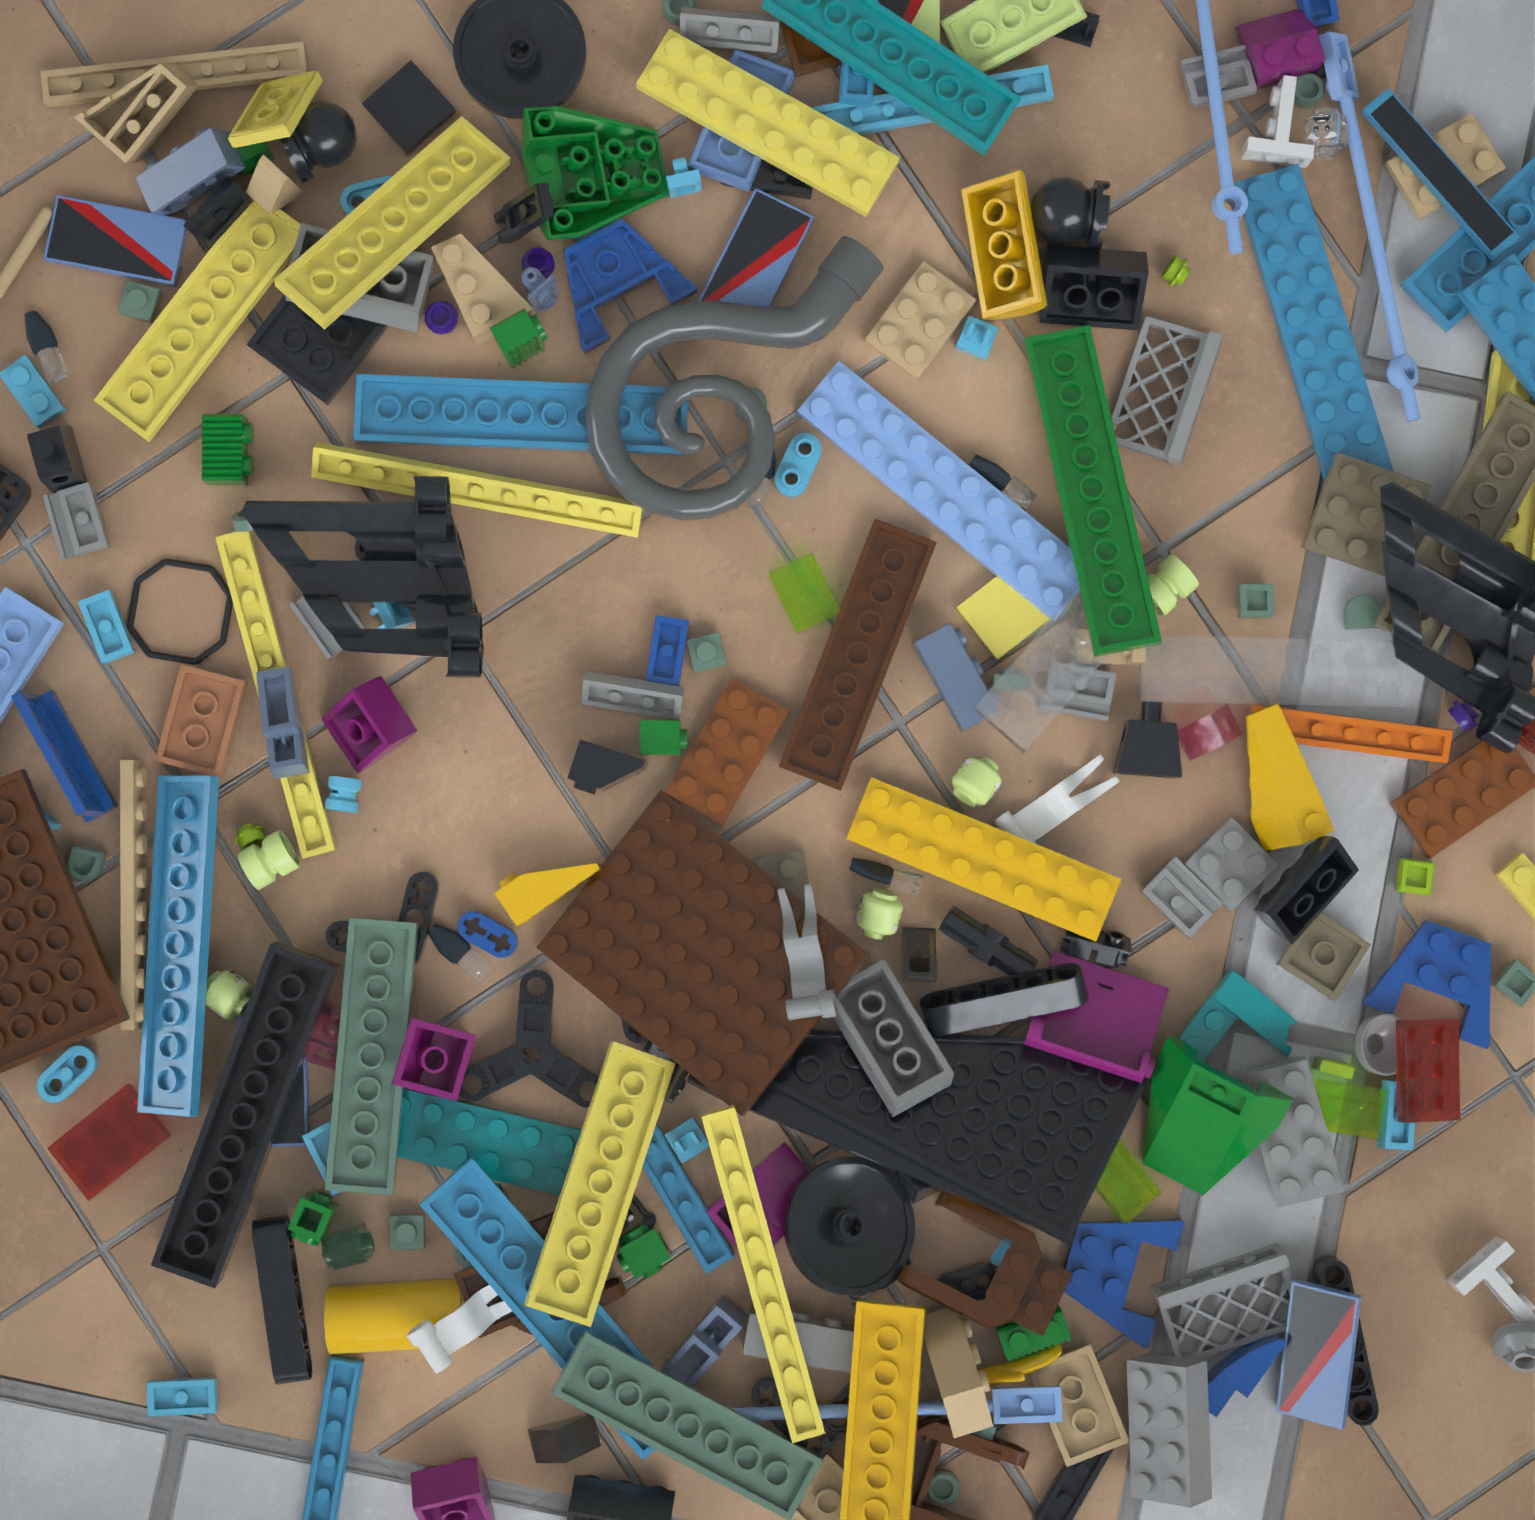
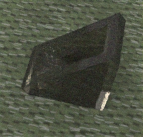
M902 927L900 979L902 981L937 982L936 928Z
M588 1413L528 1429L536 1463H567L602 1446L595 1417Z

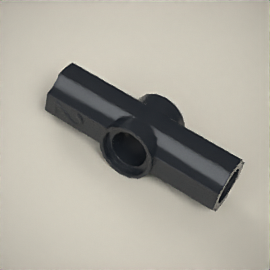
M954 905L938 928L943 934L966 947L967 952L988 966H995L1008 976L1033 971L1039 962L1023 949L1010 943L1008 937L986 923L983 925Z

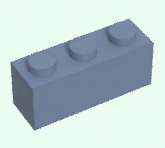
M213 127L203 128L195 134L196 138L187 144H180L170 151L171 154L163 160L154 161L146 166V171L137 176L136 180L152 214L172 216L220 185L227 176L232 177L246 168L237 148H233L228 140L230 132L214 129Z
M951 623L916 641L913 646L959 730L962 732L997 713L999 710L996 705L1000 701L992 686L986 688L980 678L984 672L976 657L969 658L964 646L968 645L962 631L959 627L953 629Z

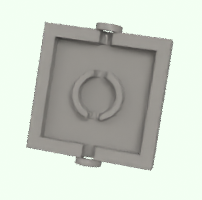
M1232 817L1228 818L1212 835L1207 834L1199 842L1201 846L1183 863L1223 903V906L1229 912H1232L1249 894L1252 896L1253 892L1261 887L1259 884L1279 866Z

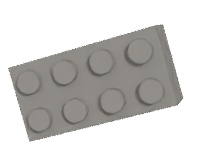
M301 223L290 265L330 230ZM412 251L349 307L343 315L418 332L432 278L434 256ZM286 296V301L293 302Z
M884 959L855 974L836 998L838 1016L833 1017L890 1114L894 1117L950 1086L954 1072Z
M1306 1054L1241 1070L1240 1078L1242 1083L1258 1090L1261 1083L1264 1082L1294 1098L1278 1129L1260 1144L1277 1208L1345 1192Z
M1152 1353L1128 1359L1127 1387L1131 1497L1190 1508L1212 1499L1207 1360Z

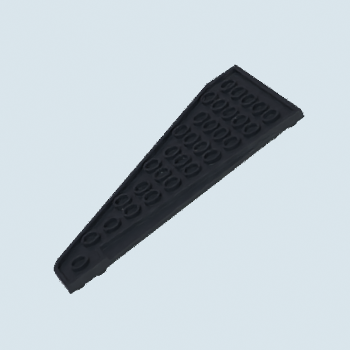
M811 1030L749 1110L1035 1227L1068 1245L1149 1078L1144 1077L1142 1083L1090 1067L1024 1045L1026 1037L932 1036L954 1072L952 1084L892 1117L842 1032ZM691 1074L687 1078L688 1083L719 1098Z

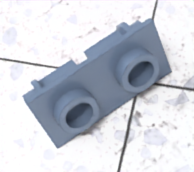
M534 267L526 268L522 272L521 280L526 286L527 298L535 313L537 314L541 309L544 312L549 310L557 302V295L560 293L555 277L551 275L546 279Z

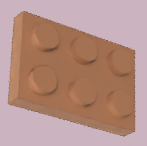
M181 664L155 761L222 778L248 682Z

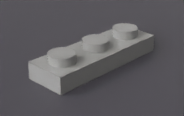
M681 7L679 34L700 46L777 53L780 20L772 15Z
M585 671L581 704L680 721L685 687Z

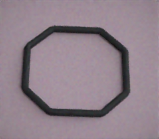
M163 559L134 581L127 629L149 658L192 665L199 664L224 646L227 641L233 605L229 587L216 569L210 565ZM165 565L210 572L227 596L220 640L196 658L152 652L133 627L141 583Z

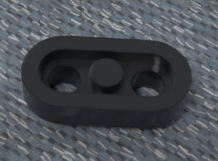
M981 1262L943 1273L936 1280L946 1285L949 1283L954 1284L956 1290L980 1301L986 1299V1292L996 1273V1269L988 1263ZM980 1274L988 1276V1281L984 1285L976 1283V1278Z

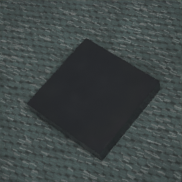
M412 60L362 103L369 114L407 155L456 112L452 104Z

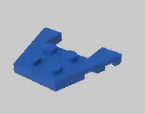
M622 218L563 250L581 348L584 354L611 340L595 309L649 279L656 278L671 306L697 293L696 286L679 273L677 268L668 260L666 261Z
M1424 920L1398 953L1399 956L1393 964L1380 976L1378 983L1371 992L1366 994L1361 1004L1393 1015L1403 985L1406 982L1466 1004L1467 1007L1456 1038L1488 1049L1490 1043L1491 944Z
M1150 1219L1122 1222H1079L1074 1231L1063 1268L1073 1273L1064 1292L1137 1344L1148 1349L1156 1323L1155 1317L1125 1309L1123 1306L1141 1243L1147 1242L1176 1251L1184 1221L1180 1219Z

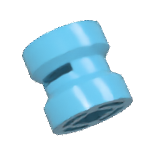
M329 776L328 787L331 789V793L326 798L324 809L358 813L359 802L357 801L356 794L361 790L363 780Z

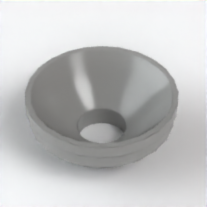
M1377 1014L1365 1019L1357 1030L1355 1037V1051L1361 1065L1374 1074L1389 1076L1401 1071L1407 1064L1412 1050V1040L1405 1023L1392 1014ZM1371 1034H1374L1378 1039V1048L1374 1053H1370L1367 1049V1039Z
M1512 1322L1498 1328L1491 1336V1346L1495 1357L1513 1370H1521L1524 1373L1534 1372L1535 1322Z

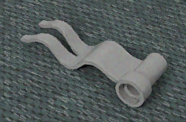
M812 884L804 885L805 920L802 937L800 938L785 888L778 889L783 916V940L789 961L793 999L786 1000L788 1019L796 1020L815 1016H822L823 1019L837 1017L838 1008L834 989H826L825 968L817 933V912Z

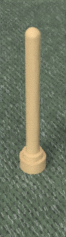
M51 207L42 208L1 272L0 300L51 222L54 211Z

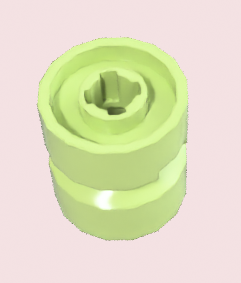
M1170 554L1156 566L1157 574H1147L1155 613L1161 617H1164L1176 607L1177 597L1184 599L1199 586V582L1191 570L1173 554Z
M281 830L266 836L262 841V846L252 844L237 853L243 871L257 890H261L275 882L277 873L284 876L301 867L292 844Z

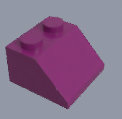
M1300 8L1235 27L1240 46H1246L1247 59L1249 58L1257 89L1278 84L1284 75L1298 77L1304 73H1316L1325 61L1317 29Z
M381 676L353 688L321 718L357 774L400 747L417 732L410 717L405 713L393 695L392 690Z
M410 1018L391 1084L457 1101L476 1035Z
M477 1457L461 1458L453 1463L428 1466L420 1471L411 1472L412 1504L418 1520H495L486 1477Z

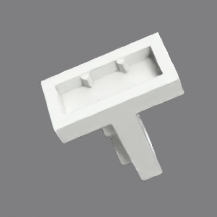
M1284 75L1278 85L1272 87L1269 105L1274 106L1273 118H1269L1265 131V138L1269 139L1249 136L1242 146L1241 159L1287 166L1299 164L1301 168H1306L1312 161L1315 145L1289 142L1297 77Z
M1497 1236L1446 1279L1455 1291L1464 1296L1483 1281L1517 1322H1535V1315L1532 1312L1535 1310L1533 1303L1523 1293L1517 1295L1510 1287L1514 1282L1504 1270L1498 1267L1515 1250L1507 1241Z

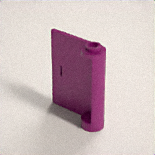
M1053 951L1048 967L1065 963L1080 965L1089 998L1085 1004L1079 1007L1032 1017L1024 1045L1142 1083L1144 1077L1150 1079L1156 1059L1150 1058L1151 1047L1169 988Z

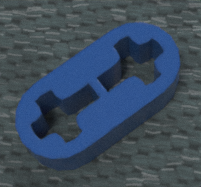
M471 911L463 914L459 919L458 931L460 935L468 942L498 958H506L517 950L518 938L516 934L487 915L478 911ZM476 917L479 918L478 925L487 930L485 936L479 932L469 935L467 933L469 927L465 925L466 920L472 921ZM491 933L497 937L507 934L509 936L507 942L511 944V948H504L499 952L496 949L498 944L489 938Z

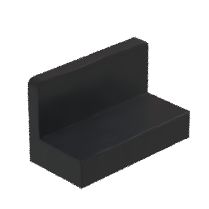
M227 176L183 226L210 249L254 200Z

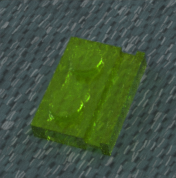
M813 553L769 572V577L796 634L837 616L839 608Z
M1316 1079L1315 1089L1327 1131L1379 1139L1385 1089Z
M1119 1140L1095 1190L1121 1223L1128 1224L1162 1192L1121 1140Z

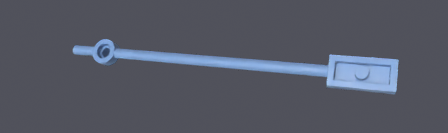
M1196 0L1221 190L1212 200V211L1219 220L1225 222L1229 253L1235 255L1243 252L1239 218L1247 210L1248 199L1240 188L1234 186L1210 3L1209 0ZM1224 202L1231 206V211L1224 207Z
M1329 31L1319 36L1325 56L1323 64L1327 76L1326 89L1331 96V100L1340 102L1394 358L1389 362L1387 378L1392 385L1401 391L1407 422H1413L1421 419L1414 386L1418 383V369L1413 358L1406 352L1353 101L1360 99L1348 38L1346 34Z
M1060 1385L992 1387V1399H986L989 1412L993 1413L994 1424L1063 1422ZM919 1401L918 1415L947 1414L943 1401ZM849 1404L817 1405L821 1419L848 1418ZM782 1406L732 1408L754 1421L786 1420Z

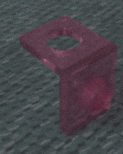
M1228 705L1178 729L1179 741L1190 761L1242 735V731ZM1222 716L1228 721L1230 732L1224 727Z
M325 1004L311 1035L306 1055L308 1062L334 1071L336 1070L340 1008ZM315 1051L326 1052L332 1059H323Z

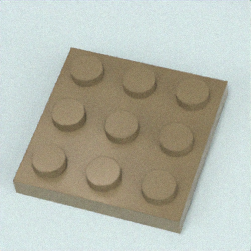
M1335 453L1301 548L1385 576L1382 541L1384 542L1385 531L1383 514L1380 507V487L1394 482L1422 499L1427 500L1432 485L1341 453Z

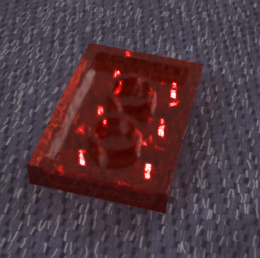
M1459 1019L1396 1020L1397 1122L1415 1123L1460 1120Z
M130 1083L126 1084L47 1148L88 1201L96 1197L171 1136L155 1114L137 1112L138 1093Z

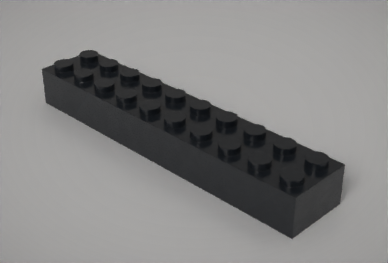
M278 941L270 944L151 1266L212 1288H216L223 1280L340 964Z

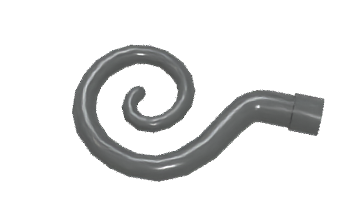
M842 236L818 267L819 273L792 306H757L711 300L665 306L629 324L601 357L590 382L585 410L589 450L604 479L630 503L653 514L677 520L709 519L738 508L758 490L772 462L775 436L770 413L759 396L738 380L714 374L692 375L675 382L657 400L654 426L662 441L680 453L694 455L700 453L705 447V440L701 435L686 433L680 430L676 423V412L679 407L694 397L713 396L727 400L739 409L747 423L749 437L747 457L738 472L727 482L714 487L683 491L665 486L648 477L631 460L622 441L619 410L622 394L632 371L649 353L673 342L715 339L787 349L803 347L817 342L827 336L839 324L855 301L858 302L862 299L884 270L881 261L858 241Z

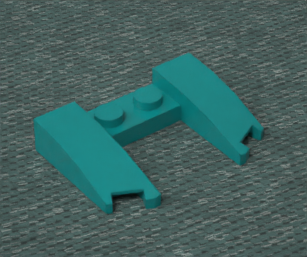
M1228 970L1177 1037L1199 1049L1200 1051L1196 1059L1204 1062L1238 1018L1283 1054L1289 1056L1292 1046L1286 1045L1289 1025H1296L1297 1021L1235 971Z

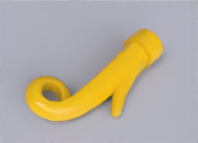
M1058 1342L1057 1346L1053 1344L1050 1348L1045 1346L1044 1351L1039 1349L1037 1353L1034 1352V1354L1018 1358V1360L1014 1359L1012 1362L1006 1361L977 1370L978 1372L985 1371L990 1387L1008 1382H1021L1025 1380V1375L1054 1362L1062 1353V1345Z

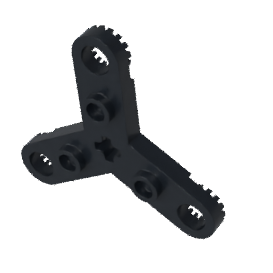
M532 970L521 979L516 1044L466 1069L464 1079L468 1075H476L481 1079L482 1088L478 1093L472 1094L465 1090L462 1082L459 1096L464 1100L472 1102L480 1100L532 1074L579 1106L589 1108L591 1100H585L580 1096L579 1087L582 1083L588 1081L597 1084L599 1076L551 1045L554 982L547 972ZM533 977H540L546 982V991L541 996H533L528 991V982ZM534 1045H537L540 1048L538 1054L541 1056V1060L534 1059L531 1063L525 1060L527 1058V1053L524 1052L525 1047L532 1048Z

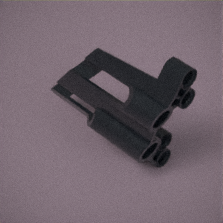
M413 476L415 479V502L246 501L241 514L249 522L267 550L292 578L303 593L302 595L312 611L332 634L343 651L448 657L446 678H481L484 656L482 614L478 612L473 597L462 541L452 516L448 477ZM289 531L347 532L361 543L365 556L361 560H310ZM342 602L398 603L415 611L416 629H362L348 613Z
M1394 482L1380 487V507L1383 514L1385 540L1384 542L1382 541L1386 593L1389 595L1392 612L1391 634L1394 655L1403 663L1482 712L1483 714L1476 730V738L1508 754L1520 741L1523 726L1530 724L1535 718V696L1529 692L1533 679L1532 661L1535 655V561ZM1413 527L1458 552L1460 567L1455 579L1452 580L1415 559ZM1419 611L1459 632L1465 638L1471 649L1474 661L1473 667L1470 670H1466L1422 645V627Z

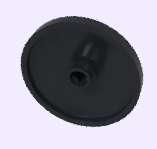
M476 0L466 10L457 26L453 43V58L459 79L474 101L496 115L511 119H523L524 108L560 107L571 97L585 71L587 48L582 26L574 11L563 0Z
M835 1158L813 1167L794 1187L785 1209L784 1236L787 1249L794 1264L811 1283L834 1294L861 1295L885 1286L902 1270L913 1247L915 1218L909 1196L900 1181L888 1169L865 1158Z

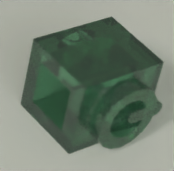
M365 1223L332 1231L321 1240L322 1256L328 1267L333 1266V1270L365 1263L373 1256L372 1251H375L372 1233L370 1231L367 1232Z

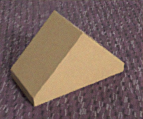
M263 155L258 161L246 193L264 210L272 214L301 197L304 191Z

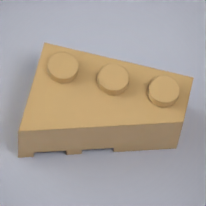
M160 63L126 84L124 88L111 96H107L100 103L74 118L126 164L139 162L197 89L198 85L174 63Z
M461 233L431 247L477 345H481L494 338L489 327L525 308L529 316L536 314L529 303Z
M945 1308L925 1314L924 1342L953 1437L957 1438L993 1427L985 1397V1392L991 1390L985 1371L978 1372L976 1367L977 1364H981L977 1346L975 1343L969 1345L967 1338L972 1337L968 1319L965 1317L960 1318L958 1313Z

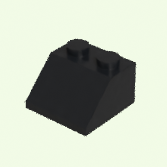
M580 740L568 779L575 781L573 788L595 795L596 789L605 791L646 770L648 763L645 760Z

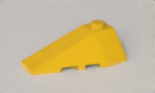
M1275 703L1246 715L1247 753L1250 763L1249 789L1251 790L1252 807L1250 809V819L1261 847L1268 851L1301 845L1334 832L1335 830L1323 799L1279 704Z

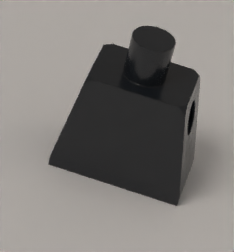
M58 425L27 434L38 477L49 490L57 493L59 490L87 482L71 426ZM60 476H66L65 479L59 480Z
M1142 702L1141 720H1128L1125 722L1113 774L1174 779L1182 777L1177 724L1161 722L1162 703Z

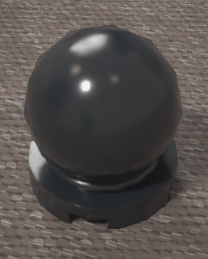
M321 100L310 103L292 135L280 138L299 179L302 183H305L315 178L311 171L314 169V166L327 169L338 166L348 159L356 145L357 132L353 118L345 109L338 104Z
M1069 177L1054 178L1044 183L1034 194L1031 203L1033 224L1037 233L1047 241L1059 245L1071 244L1084 237L1087 247L1101 249L1103 239H1098V234L1100 230H1106L1110 204V195H1103V192L1109 189L1110 182L1095 180L1093 187L1090 189L1081 181Z

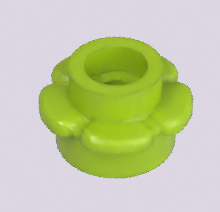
M1176 255L1164 270L1161 278L1168 282V287L1173 286L1174 283L1180 286L1190 273L1191 269L1187 267L1189 262L1187 258L1183 260Z
M255 823L245 824L236 831L238 836L234 838L233 842L235 845H239L241 850L252 844L262 846V841L265 838L264 827L256 826Z

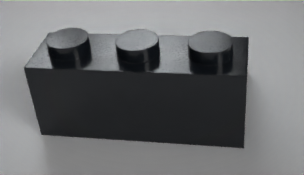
M1047 244L1042 276L1047 306L1040 310L1039 323L1075 326L1090 325L1091 327L1138 330L1149 275L1147 253Z
M1324 835L1317 838L1304 849L1301 857L1292 867L1282 873L1280 880L1269 892L1262 895L1253 910L1266 926L1293 945L1355 876L1359 869L1337 838Z
M575 1475L567 1520H671L675 1491L667 1490L665 1487L657 1485L651 1487L636 1485L627 1480L612 1481L600 1479L595 1475Z

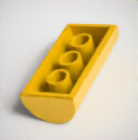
M1018 170L961 189L982 319H1009L1028 315L1045 308L1047 301L1025 173Z
M455 1278L329 1285L326 1291L324 1306L325 1339L329 1354L418 1350V1346L413 1347L406 1334L427 1319H430L432 1324H435L465 1303Z

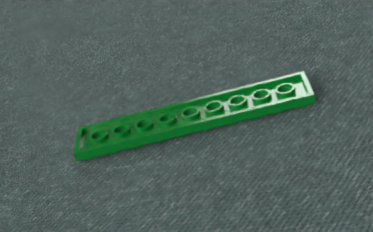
M1086 325L1025 337L1024 344L1093 656L1098 657L1160 645L1162 639L1091 326Z

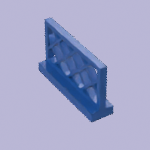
M49 690L39 696L18 691L11 695L75 813L81 815L86 823H90L118 807L55 692Z

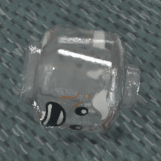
M1324 107L1315 109L1313 114L1304 121V144L1315 145V159L1335 158V153L1341 152L1347 146V118L1340 114L1336 108Z

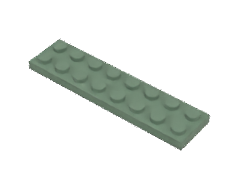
M349 918L325 1190L382 1195L395 1194L404 1087L393 1085L391 1082L410 1022L418 923Z
M584 1330L551 1390L552 1395L787 1520L792 1519L823 1461L822 1457L797 1443H792V1440L587 1330Z

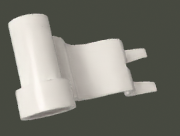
M1100 754L1012 816L1007 811L992 823L1000 830L1035 843L1037 839L1119 783L1120 780L1116 776L1094 788L1071 798L1069 797V794L1105 760Z
M490 1285L477 1291L461 1307L435 1324H432L430 1319H427L406 1334L413 1347L418 1346L435 1374L452 1364L453 1361L449 1355L476 1339L497 1319L512 1312L504 1301L489 1307L486 1305L498 1295Z

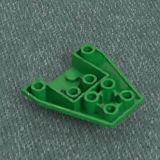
M559 106L524 108L522 158L527 185L530 188L537 183H548L550 196L554 204V217L539 226L547 240L581 237L669 195L657 130Z
M1169 1034L1153 1069L1142 1164L1204 1195L1278 1129L1294 1098L1264 1082L1256 1090L1197 1060L1196 1057L1200 1051L1199 1049Z

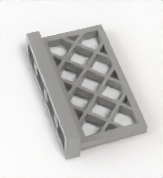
M1145 317L1111 418L1114 432L1118 424L1130 418L1138 434L1126 440L1116 437L1118 447L1168 461L1170 465L1181 467L1222 345V334L1212 331L1207 334L1152 317ZM1150 327L1164 330L1169 341L1152 349L1147 340ZM1171 333L1178 334V336L1173 338ZM1187 337L1200 341L1197 352L1186 358L1183 357L1176 344ZM1145 345L1147 352L1141 355L1143 346ZM1172 346L1180 361L1162 369L1155 354ZM1151 356L1158 372L1141 380L1136 370L1137 364ZM1194 360L1190 370L1187 363ZM1183 366L1188 375L1187 382L1173 389L1166 374ZM1134 376L1137 380V383L1131 385ZM1162 377L1169 392L1152 400L1144 385ZM1141 388L1148 403L1131 411L1125 401L1127 394ZM1183 391L1181 400L1179 401L1176 394ZM1172 397L1178 407L1175 415L1162 420L1155 405ZM1124 407L1127 414L1120 417L1122 409ZM1151 408L1159 423L1141 431L1134 416ZM1173 422L1172 427H1171V430H1170V433H1169V431H1168L1166 425H1168V424H1170V423ZM1162 428L1167 437L1164 451L1150 447L1144 436ZM1141 439L1143 445L1135 443V441Z
M1278 1243L1151 1285L1174 1356L1201 1360L1286 1331L1287 1319L1280 1321L1273 1317L1281 1301L1289 1305L1292 1277L1288 1268L1290 1264L1286 1253ZM1281 1272L1284 1281L1277 1293L1263 1286L1269 1275ZM1242 1284L1253 1287L1246 1303L1231 1297L1236 1287ZM1260 1291L1274 1297L1267 1313L1252 1307ZM1286 1291L1288 1293L1289 1299L1284 1297ZM1212 1294L1222 1298L1214 1314L1199 1308L1204 1298ZM1228 1302L1242 1308L1235 1324L1220 1318ZM1182 1305L1190 1310L1181 1325L1170 1319L1167 1309ZM1249 1312L1263 1318L1258 1329L1251 1332L1241 1328ZM1196 1313L1211 1319L1203 1335L1189 1329ZM1217 1323L1231 1329L1227 1339L1221 1342H1216L1209 1338ZM1173 1328H1176V1329L1179 1330L1178 1333H1177V1335H1175V1332H1174V1329H1173ZM1185 1333L1199 1340L1194 1351L1181 1354L1179 1344Z

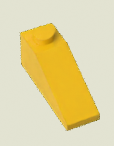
M599 863L525 873L518 877L515 873H512L498 883L501 889L494 894L515 925L521 926L593 876L601 867Z

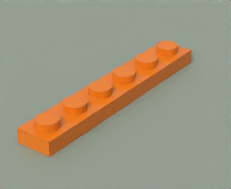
M1252 703L1250 714L1270 705ZM1280 707L1297 744L1448 764L1453 730Z

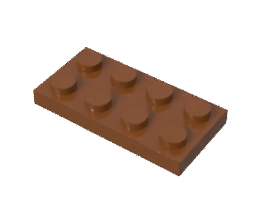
M731 678L664 793L723 826L788 715L789 710L736 679Z
M1481 740L1390 802V805L1426 857L1432 858L1535 787V774L1516 747L1510 753L1505 754Z

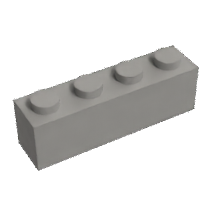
M750 1308L743 1354L769 1359L755 1308ZM791 1310L806 1365L851 1373L854 1326L844 1324V1320L838 1317L824 1316V1320L810 1318L811 1314L808 1312Z

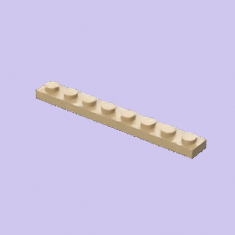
M302 41L40 71L43 103L48 108L100 102L160 63H174L198 85L195 91L261 84V82L309 71L306 45Z
M120 760L121 997L130 1016V1019L121 1022V1030L141 1029L144 1019L143 989H145L146 968H143V955L147 953L148 940L147 936L143 935V921L147 920L148 908L146 901H142V888L147 886L148 876L146 868H142V854L147 852V837L145 834H142V821H145L147 818L146 801H142V787L147 785V771L145 767H142V761Z

